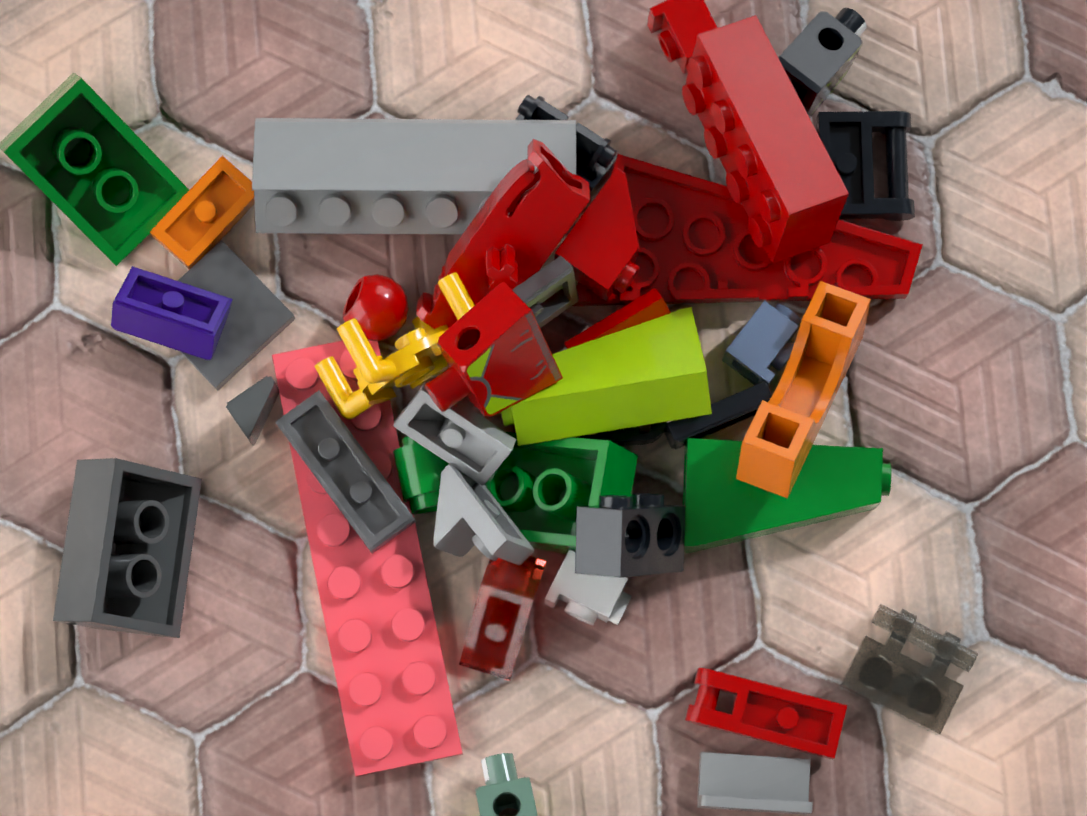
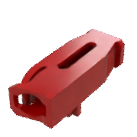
M532 139L527 146V159L514 166L494 189L450 251L445 265L442 266L438 281L451 273L457 272L475 305L503 281L513 290L541 269L589 203V182L578 175L570 173L543 142ZM438 283L434 286L433 295L423 292L417 300L416 315L421 321L436 329L443 325H447L450 328L458 321Z

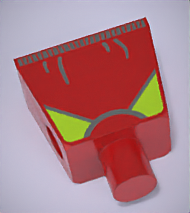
M503 281L439 337L437 345L449 368L424 386L431 399L442 412H445L467 396L484 416L492 417L555 384L563 377L532 310Z

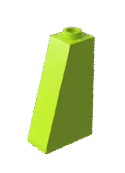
M692 307L671 312L659 318L552 354L563 378L501 412L504 426L515 425L518 446L712 414L707 369Z

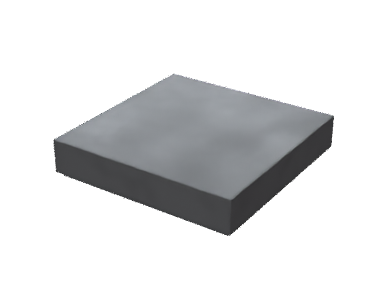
M222 240L178 280L179 282L233 299L216 351L211 360H205L181 352L217 391L296 319L294 314Z

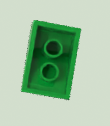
M72 73L0 142V149L115 266L150 234V231L189 191L179 178L106 102L75 73Z
M506 432L516 439L513 450L484 484L534 549L567 554L571 550L576 553L577 507L599 505L600 495L631 496L638 455L609 440L574 437L518 446L516 433Z

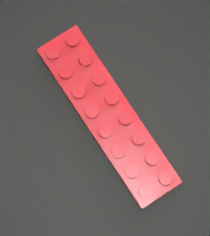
M343 340L273 354L272 359L283 415L320 390L403 502L393 451L400 448L397 430L393 427L395 420L391 401L387 400L374 404L355 418L346 419L339 413L314 367L320 361L333 356L353 392L360 388L357 384L358 380L353 373L357 366ZM369 341L376 356H381L379 342ZM289 442L355 776L359 777L463 755L416 523H413L372 554ZM409 501L403 502L411 513Z

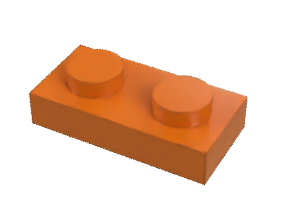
M222 155L150 231L152 237L190 270L216 246L255 204L252 181Z

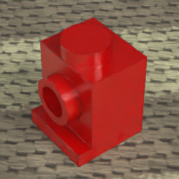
M666 0L649 9L647 25L651 33L659 30L662 31L657 34L665 57L670 63L677 60L683 74L688 73L689 59L693 56L698 34L718 28L705 1Z

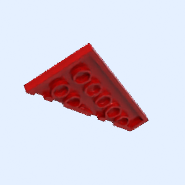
M618 154L612 174L618 167L627 176L639 243L638 255L634 263L641 268L623 294L615 289L607 301L578 282L577 293L579 300L572 306L627 305L654 288L662 295L666 304L764 302V300L766 302L811 301L820 281L869 299H906L923 244L838 220L830 243L772 264L765 248H759L754 243L748 226L749 217L742 203H736L732 199L727 186Z

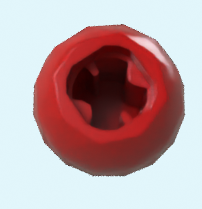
M379 274L364 276L357 281L348 296L343 310V320L347 322L356 318L369 341L386 340L394 336L406 322L409 310L407 295L401 285L391 277Z

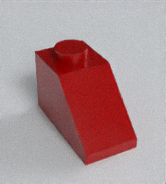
M618 167L556 250L554 260L562 256L573 266L575 280L605 301L608 300L615 289L623 294L641 268L634 263L637 259L639 243L627 176Z

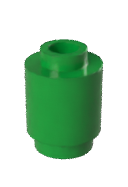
M406 436L402 438L403 447L393 451L403 502L409 501L411 514L436 512L441 472L449 463Z

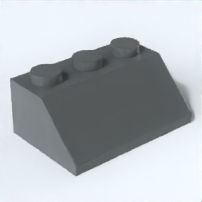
M118 458L77 460L53 621L102 630L180 638L202 479Z

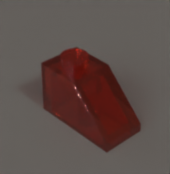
M529 556L521 565L498 558L496 561L489 560L480 584L459 662L460 666L511 681L547 561Z

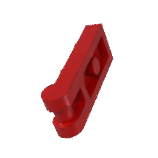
M700 667L697 669L694 684L698 685L699 688L695 704L688 705L685 721L816 756L835 759L848 705ZM720 691L736 695L731 714L716 710Z

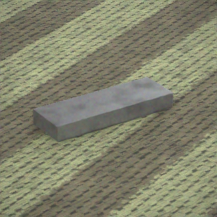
M320 390L276 421L279 429L372 554L416 522L415 518Z

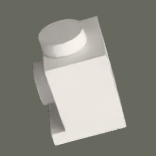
M569 550L545 597L544 604L555 608L560 599L568 603L564 611L580 621L594 625L598 618L606 623L610 621L618 625L632 597L623 592L628 578L576 574V553Z

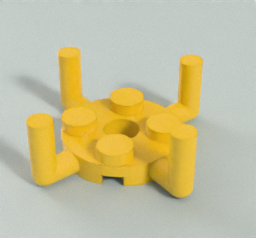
M457 272L451 273L438 281L441 291L458 320L475 306ZM416 317L412 320L415 330L396 340L394 344L398 351L383 359L382 356H376L356 318L341 324L337 331L357 366L353 373L358 380L357 384L360 388L355 392L351 390L333 356L320 361L314 367L341 416L346 419H353L374 404L397 397L392 387L400 388L410 385L414 389L447 370L449 366L437 343L439 337L449 329L448 326L443 325L434 329L421 321L419 317Z

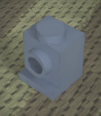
M764 300L726 349L722 361L753 385L766 381L769 387L775 376L769 368L773 366L780 371L789 360L794 346L792 338L801 324L800 317L782 304H777L773 307Z

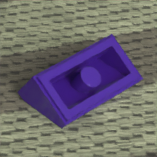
M132 266L112 303L111 326L117 331L205 360H211L216 351L233 299Z

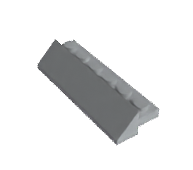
M256 118L252 176L256 233L463 234L504 176L519 162L527 159V146L532 139L543 142L567 170L576 175V120ZM575 222L573 223V225L570 227V229L568 230V232H567L565 235H568V234L570 233V231H571V230L573 229V227L575 226Z

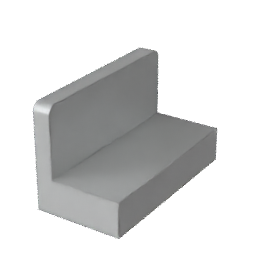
M701 752L697 808L800 815L811 814L813 802H809L811 759Z

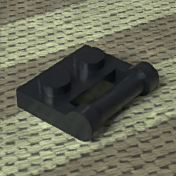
M904 111L818 112L816 117L817 133L849 193L839 219H885L889 221L913 219L915 217L914 200L909 199L906 133L911 131V114ZM872 132H881L886 136L888 198H874Z

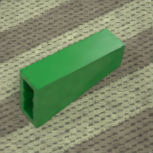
M688 438L684 449L682 506H686L684 553H693L874 510L881 503V497L889 496L891 464L883 463V448L812 445L788 498L736 479L742 441Z

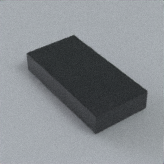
M766 381L711 404L712 414L668 422L664 433L671 449L675 448L676 450L685 446L688 438L702 439L755 416L762 400L768 402L772 397Z

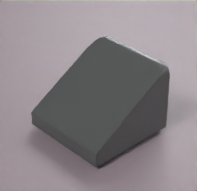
M271 376L264 377L227 402L226 408L252 446L257 442L279 395V389Z

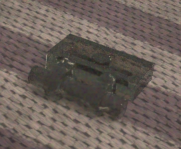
M880 603L871 623L889 631L886 642L882 644L868 636L863 637L840 686L935 735H940L964 685L944 675L950 663L969 672L975 663L978 653L961 645V638L950 632L945 631L942 635L916 622V615L904 609H901L898 613ZM906 641L933 654L928 667L900 653Z

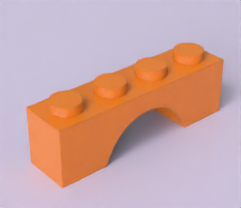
M820 281L801 320L791 355L778 386L768 402L762 400L742 441L736 476L737 480L788 498L863 339L871 299Z

